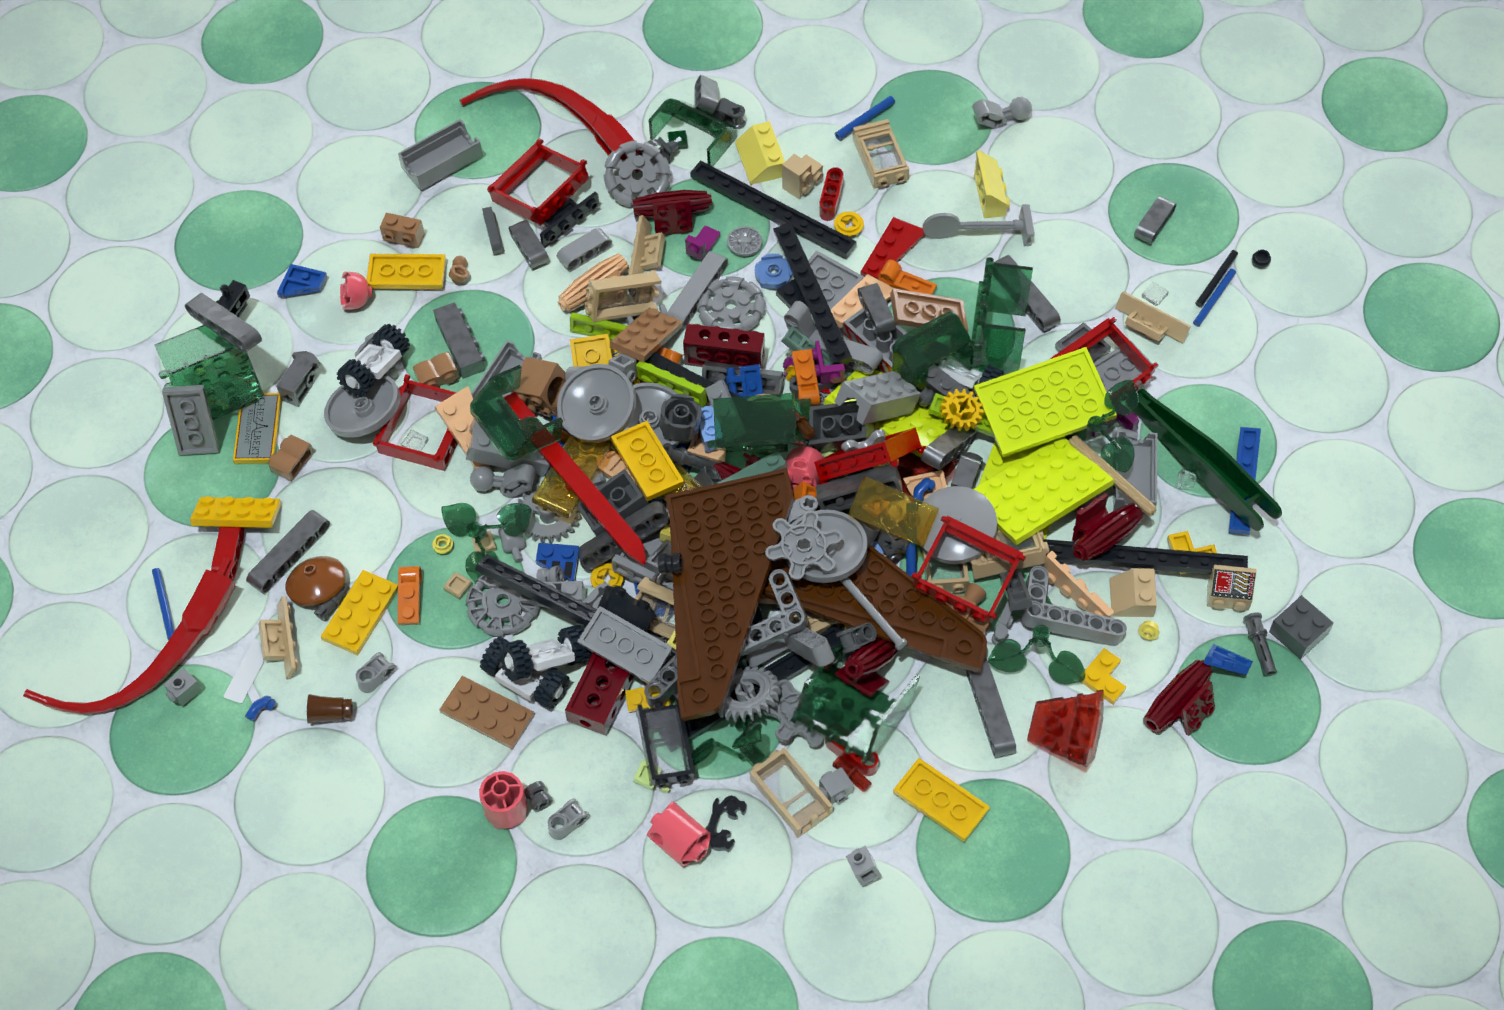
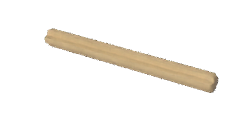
M1074 435L1069 439V443L1110 475L1114 479V486L1144 513L1152 516L1157 511L1156 506L1078 436Z

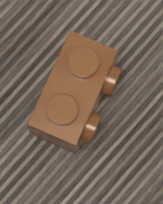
M386 213L380 225L383 241L419 248L425 234L422 220Z

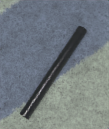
M1232 250L1195 302L1196 306H1203L1237 257L1238 252L1236 250Z

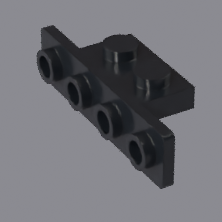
M593 192L579 204L569 198L543 223L547 228L540 233L541 244L546 246L552 243L560 234L568 231L577 221H581L585 215L595 210L599 205L598 193Z

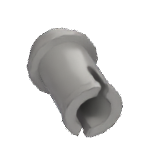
M1121 425L1114 426L1112 438H1115L1117 430H1123L1126 432L1128 439L1136 441L1138 431L1121 428Z

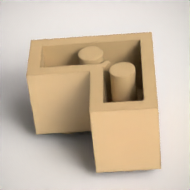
M793 154L782 164V189L798 199L807 195L811 188L823 178V165L806 154L802 158Z

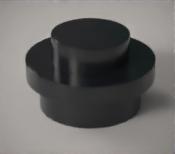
M1263 249L1256 251L1252 255V263L1260 268L1269 266L1271 263L1270 253Z

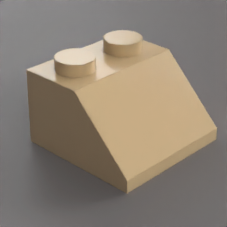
M1133 568L1109 579L1111 609L1114 611L1113 617H1154L1157 607L1154 569Z

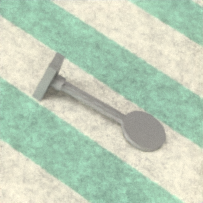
M1022 204L1019 220L960 222L959 218L954 214L937 213L928 217L923 223L925 235L935 239L947 238L954 235L958 230L965 229L1021 231L1024 246H1031V237L1035 236L1030 204Z

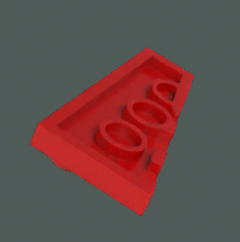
M893 217L863 266L860 275L865 277L869 274L878 279V275L887 260L900 261L905 257L906 252L913 249L917 242L926 236L923 228Z

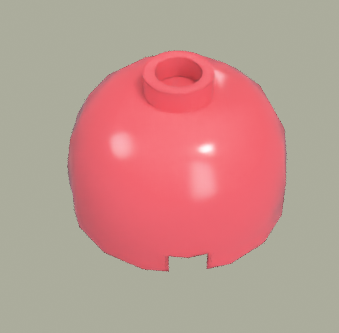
M343 272L342 279H345V282L340 284L341 305H344L342 309H359L366 304L367 298L371 297L372 288L368 286L367 280L363 275L356 272Z

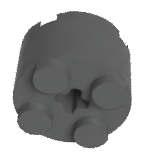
M675 394L663 402L659 426L665 438L676 441H690L697 434L702 410L699 403L697 404L693 397L686 394Z

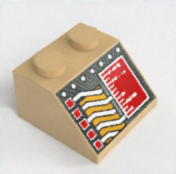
M1214 565L1207 584V607L1249 611L1253 601L1257 569Z

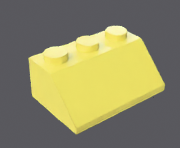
M770 121L752 125L735 141L749 184L753 185L782 178V164L785 160Z
M977 151L974 177L983 218L1006 216L1007 208H1010L1009 197L1005 196L1006 183H1002L1003 170L999 168L997 160L982 151Z

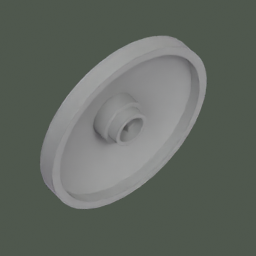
M606 364L589 365L573 373L562 386L557 401L558 417L563 427L573 437L589 443L607 441L611 439L612 435L622 432L630 423L636 408V393L628 377L616 367Z
M384 374L380 379H375L374 386L362 397H355L353 393L349 394L348 390H344V386L341 385L330 396L324 409V418L331 431L341 437L354 438L372 433L386 424L395 414L400 404V390L395 381Z
M638 383L633 385L636 393V408L630 423L624 430L648 421L662 446L665 443L672 444V447L679 445L682 441L665 438L659 426L663 402L678 393L669 387L657 383Z
M962 486L942 488L930 494L917 509L916 539L926 554H928L944 523L940 521L942 516L947 517L948 515L994 539L996 537L997 517L994 507L983 494L974 489ZM944 532L931 558L947 564H962L979 558L985 552Z
M817 510L815 512L819 516L817 522L819 530L824 532L833 529L839 530L842 534V540L837 545L829 546L826 550L827 555L835 561V568L831 572H824L818 566H809L805 569L803 578L818 583L836 582L849 577L863 564L867 555L866 533L861 524L846 513L835 510ZM803 516L796 519L791 525L800 524ZM800 543L798 545L800 549L805 551L810 547L807 543ZM786 560L788 566L791 567L790 562Z

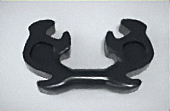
M731 795L727 796L720 804L719 798H716L713 802L712 815L705 828L711 833L710 845L713 850L730 852L734 848L735 840L727 841V838L731 837V832L722 829L721 832L717 833L716 827L720 815L724 812L732 820H737L736 813L738 811L744 816L746 813L745 801H740Z

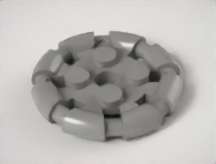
M630 141L619 145L620 148L612 151L608 156L604 166L606 167V172L603 174L604 182L608 192H611L615 197L614 199L626 207L633 206L631 194L639 193L638 197L649 195L646 191L650 188L654 190V193L667 191L670 184L668 182L669 175H671L670 166L666 157H663L660 150L654 145L647 142L637 143V141ZM636 150L643 151V155L635 156ZM623 154H625L627 157V159L624 162H622L619 158ZM653 157H654V158L657 160V162H658V163H657L656 165H654V166H653V164H652L651 161H650V159L653 158ZM613 169H619L618 176L613 175ZM640 170L642 178L635 180L632 177V171ZM656 174H661V181L655 180ZM619 184L625 189L622 192L617 189Z
M726 276V279L719 280L718 278L713 280L706 287L702 297H700V301L698 300L696 308L697 312L700 313L699 318L705 326L749 331L759 323L760 318H763L766 303L765 299L762 298V291L756 284L751 281H745V278ZM729 304H733L736 307L733 309H728L726 306ZM740 321V324H738V325H734V323H733V322Z
M484 575L476 580L477 583L471 586L467 593L466 606H468L467 615L476 628H481L484 633L492 636H504V634L508 633L513 635L523 631L530 625L529 622L532 618H536L540 606L520 603L519 592ZM482 588L488 589L485 593L481 591ZM500 598L508 599V602L504 605L497 603ZM482 603L481 607H476V605ZM522 611L526 612L523 617L521 616ZM487 616L490 619L489 622L484 621ZM510 620V625L502 626L503 621Z

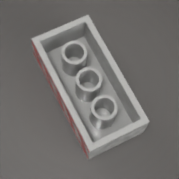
M863 308L843 323V336L847 340L873 347L882 353L883 359L877 368L883 373L897 372L894 367L911 347L924 356L925 349L898 324H895V330L876 335Z

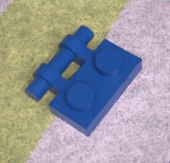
M760 364L741 366L740 375H735L734 367L726 368L727 376L725 378L726 383L729 385V391L746 400L755 395L764 394ZM736 382H742L743 392H737Z

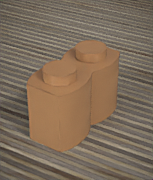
M449 352L438 354L431 360H425L413 366L418 382L434 387H439L442 384H451L460 377Z
M292 434L281 442L280 450L272 454L269 459L271 472L289 481H293L302 466L307 463L313 454L312 445Z

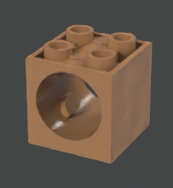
M526 357L509 391L511 393L515 392L533 414L536 412L546 417H556L558 396L566 382L565 371L558 363Z

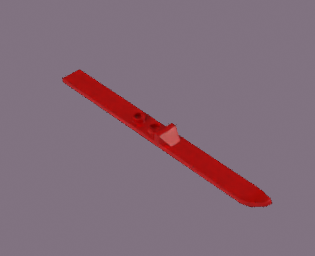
M513 392L499 399L498 404L563 479L565 488L568 491L574 492L628 556L641 565H645V551L640 538L521 398Z

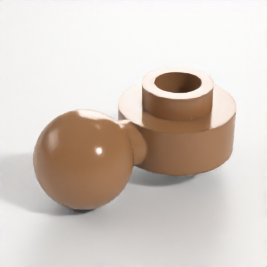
M456 256L453 259V266L449 271V277L455 283H465L469 276V271L466 269L468 262L464 256Z

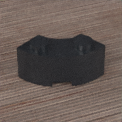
M617 585L614 587L606 586L598 607H603L647 632L655 614L650 603L633 598L626 592V589Z

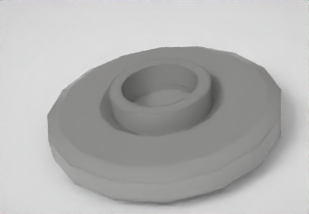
M738 227L728 235V248L735 255L742 257L751 256L760 250L762 236L752 227Z

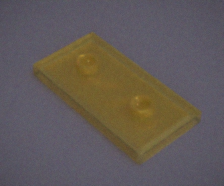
M864 476L848 515L924 547L939 508Z

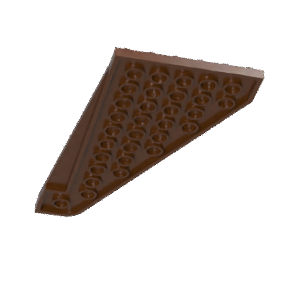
M787 468L666 495L670 517L671 555L681 552L683 558L682 574L672 572L678 675L677 689L682 721L713 715L723 707L773 563V561L766 557L765 551L769 546L779 544L781 536L773 529V522L778 518H783L787 521L794 501Z
M872 546L868 547L863 564L848 578L901 638H905L907 641L905 647L954 666L980 673L987 648V639L982 631L946 603L938 602L934 596L928 593L922 594L912 586L914 579L875 548ZM785 559L773 561L762 594L776 599L769 577L774 570L778 569L785 571L789 576L790 567ZM779 577L776 580V585H782L785 582V577ZM791 578L804 610L850 627L871 623L876 629V637L893 642L840 580L830 583H818L804 578L798 581ZM787 596L784 599V602L788 604L792 603L793 596Z

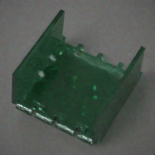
M986 258L983 281H979L970 352H974L972 367H980V372H984L989 364L1004 370V375L1019 370L1026 329L986 324L987 312L1026 316L1033 267L994 263L993 258Z
M204 325L154 344L165 368L158 375L160 379L169 377L171 381L165 384L164 387L204 385L212 420L258 402V398L264 395L248 352H242Z
M794 393L713 399L715 440L708 441L707 445L711 449L729 452L747 451L757 454H768L769 451L784 453L788 452V448L810 447L809 439H806L800 431H796L795 409L801 416L806 417L809 423L811 399H795Z
M840 642L832 651L835 657L834 661L828 665L819 666L805 681L796 713L792 716L790 722L795 724L797 721H800L808 726V732L812 733L815 730L827 737V743L830 744L832 741H835L846 748L844 751L846 754L849 755L852 751L863 757L861 762L866 764L905 716L906 710L911 705L920 676L916 674L897 699L892 698L889 701V696L880 690L871 697L864 695L856 687L844 683L840 677L835 675L836 671L840 669L845 655L842 652L843 646Z

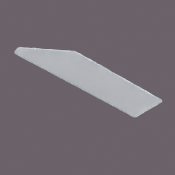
M253 639L223 696L224 698L243 703L264 662L259 640Z

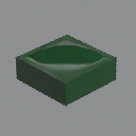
M686 130L668 132V142L676 141L678 149H687Z

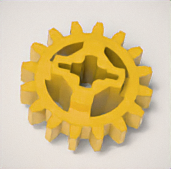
M955 389L954 393L949 391L947 396L943 397L939 408L942 411L940 417H946L944 423L950 422L951 429L957 426L958 431H961L962 427L969 431L970 426L976 428L977 423L981 422L984 410H982L983 403H978L979 396L974 398L972 391L967 394L965 389L962 390V393Z

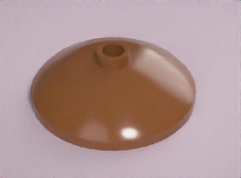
M316 556L298 564L289 574L285 584L286 593L290 600L298 605L314 606L324 603L334 597L343 587L346 580L345 568L334 557Z

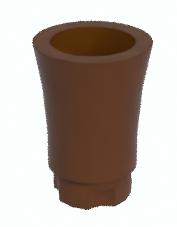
M308 694V724L352 719V699Z

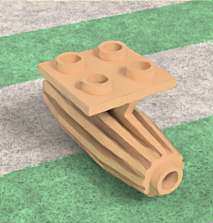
M618 253L597 263L575 279L558 296L559 307L563 311L571 312L587 303L586 288L589 285V279L597 280L623 276L629 269L627 261ZM624 289L599 293L598 305L621 302Z

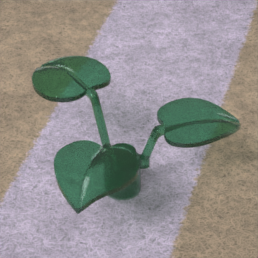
M1121 381L1108 390L1104 398V404L1106 407L1113 409L1111 412L1103 414L1101 417L1092 416L1088 420L1087 429L1064 436L1069 440L1075 435L1084 442L1087 438L1086 430L1090 429L1095 433L1102 434L1110 443L1103 446L1101 458L1115 470L1124 473L1128 472L1133 464L1135 456L1134 447L1126 437L1120 436L1113 440L1106 433L1108 428L1106 418L1115 414V412L1126 416L1136 410L1139 398L1134 381Z
M467 503L442 506V517L447 529L455 536L464 537L467 535L475 539V543L481 549V552H472L465 562L466 572L475 584L477 583L476 580L483 575L475 571L477 563L486 554L498 559L496 553L492 551L485 552V548L480 542L486 536L487 529L503 527L505 534L514 537L523 534L529 526L532 512L530 506L523 503L505 505L497 513V519L501 523L499 525H482L475 522V509Z
M1046 596L1045 603L1052 604L1049 597ZM1037 625L1035 628L1027 627L1033 633L1032 639H1029L1024 649L1021 650V646L1017 641L1005 639L995 645L988 658V662L1000 671L1017 672L1026 665L1027 659L1024 653L1027 652L1032 644L1036 647L1047 646L1053 660L1049 665L1048 672L1055 682L1067 685L1085 680L1084 666L1074 653L1061 651L1057 658L1055 657L1051 642L1049 641V636L1052 632L1045 625Z
M755 712L753 721L749 715H746L745 722L739 716L735 723V728H742L743 732L735 739L732 748H740L741 753L718 741L714 742V739L710 738L698 745L692 752L693 766L705 760L712 753L714 747H720L738 756L741 760L745 758L752 767L761 762L765 754L756 746V743L762 742V724L759 721L753 723L759 715Z

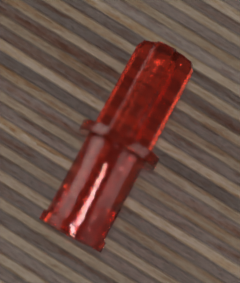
M839 756L833 762L832 766L836 769L842 767L851 782L862 792H866L871 787L872 783L858 771L859 768L852 766L843 756Z

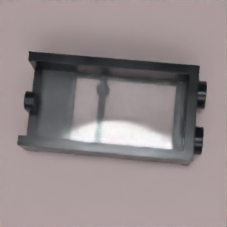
M676 699L674 705L663 706V703H656L653 708L643 709L642 705H638L636 716L650 786L656 785L657 788L668 786L672 782H677V784L690 782L694 777L695 771L685 721L681 719L678 699Z

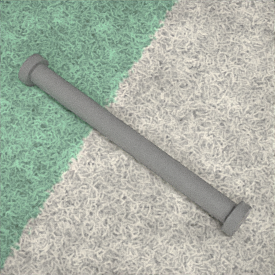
M848 577L840 580L895 643V648L901 650L907 644L905 638H901L854 583Z

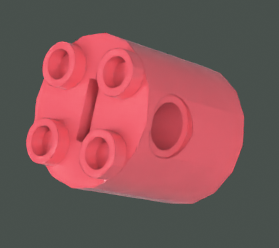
M799 446L792 449L788 454L785 462L788 466L792 490L803 481L814 487L819 485L820 479L814 462L824 457L816 449L808 446Z
M506 771L495 772L487 776L480 786L479 797L488 822L495 829L513 828L524 822L528 808L523 785L519 778L513 773Z
M674 801L667 806L664 812L661 814L658 812L652 817L650 821L652 826L647 836L680 866H687L694 860L698 862L706 855L711 833Z

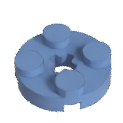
M767 254L755 265V278L763 289L781 288L790 282L793 276L786 259L780 254ZM771 269H775L777 273H770Z

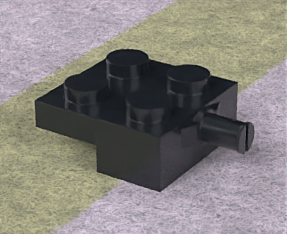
M232 280L229 286L221 285L222 296L216 303L237 317H240L248 305L247 300L250 294L245 284Z

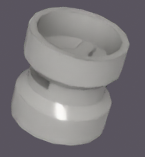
M553 566L550 569L542 568L537 571V579L542 582L564 581V573L560 566Z

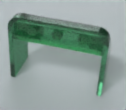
M672 98L665 100L648 120L651 140L655 139L672 117L716 138L707 148V163L711 166L717 163L737 138V128L735 125L713 114L695 108L694 105L682 100Z
M948 311L899 337L893 345L892 371L899 373L902 379L914 385L916 389V385L926 381L929 367L950 355L968 370H972L974 344L959 316L953 311Z
M520 365L492 376L470 403V413L501 455L510 461L518 460L560 441L563 423L561 417L544 425L536 417L530 416L520 420L502 395L520 388L522 370Z

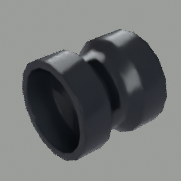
M681 552L673 553L670 556L667 553H659V573L668 574L670 571L675 574H682L683 558Z

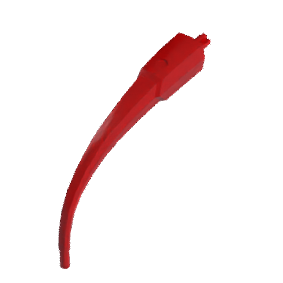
M520 78L502 81L481 88L459 100L460 104L464 106L474 100L506 90L535 92L553 99L577 117L592 132L596 142L608 156L612 151L620 148L619 145L635 141L611 114H606L594 103L572 89L542 79ZM636 150L635 156L639 155L640 150ZM625 154L619 157L622 162L627 159Z
M224 557L217 573L205 570L182 614V621L151 665L136 680L121 691L105 699L88 703L66 702L41 695L29 689L25 690L23 697L64 712L93 714L104 713L127 706L150 693L163 683L186 659L199 641L208 635L236 588L235 582L228 578L235 561Z

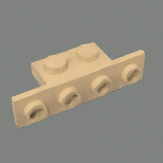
M643 215L639 216L636 226L637 231L634 239L633 254L631 255L629 275L642 274L644 270L661 266L665 236L662 232L650 235L652 225Z
M1124 291L1121 293L1115 307L1129 315L1125 321L1126 325L1135 331L1142 332L1152 340L1160 341L1165 335H1168L1184 343L1191 328L1190 325Z
M282 596L277 604L278 620H260L258 625L263 660L284 661L286 679H290L294 671H297L298 661L294 658L295 641L292 640L291 636L293 624L289 621L290 604H287L286 597Z

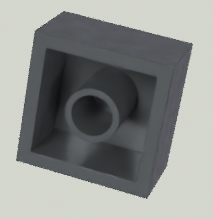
M1301 595L1273 620L1269 633L1299 659H1302L1329 634L1334 622Z

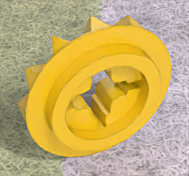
M847 211L840 213L835 218L834 227L836 231L851 238L852 235L858 236L859 232L863 231L864 221L859 214ZM852 221V226L846 228V225H848Z
M604 563L592 571L590 580L592 586L596 588L599 584L604 583L603 579L609 573L611 580L607 584L611 587L615 585L621 587L624 581L623 575L613 571L611 563Z

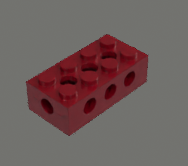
M687 324L683 340L684 364L703 367L706 361L739 366L760 364V369H763L765 333L727 329L718 326Z
M593 653L565 708L567 721L606 735L626 695L625 691L629 689L634 675Z

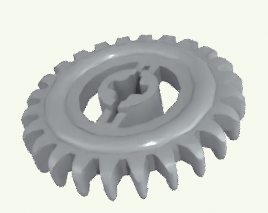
M545 482L544 489H541L537 484L536 492L532 488L529 490L530 495H526L523 492L524 500L518 499L520 507L518 505L515 506L517 512L514 515L517 519L516 524L520 526L521 532H525L526 537L532 536L533 540L540 538L541 542H544L545 539L552 542L553 538L559 541L561 535L567 537V531L572 533L574 531L573 527L578 526L577 520L581 518V515L575 503L579 499H576L574 493L570 495L571 492L568 490L563 492L564 487L562 484L556 489L554 482L551 488H548ZM556 504L562 508L563 514L557 512ZM533 514H538L540 516V520L543 523L550 524L555 521L557 522L551 525L540 524L535 520Z
M756 666L752 669L750 667H745L744 670L742 668L737 669L726 701L717 713H719L721 718L725 714L727 721L730 720L732 715L735 723L738 716H741L742 721L745 722L746 715H749L753 721L755 712L762 717L761 709L769 713L767 704L775 707L773 699L779 701L778 695L781 694L780 682L777 676L773 675L769 670L766 671L765 668L758 669ZM752 683L757 684L760 687V691L757 695ZM734 689L738 701L731 698V693Z

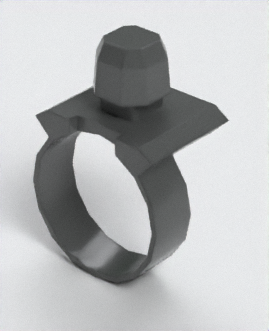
M661 137L647 142L654 146L661 145L658 149L661 155L666 157L669 164L671 163V154L678 150L676 141L666 143ZM639 151V155L642 156L643 151ZM654 157L650 159L652 164L657 162Z

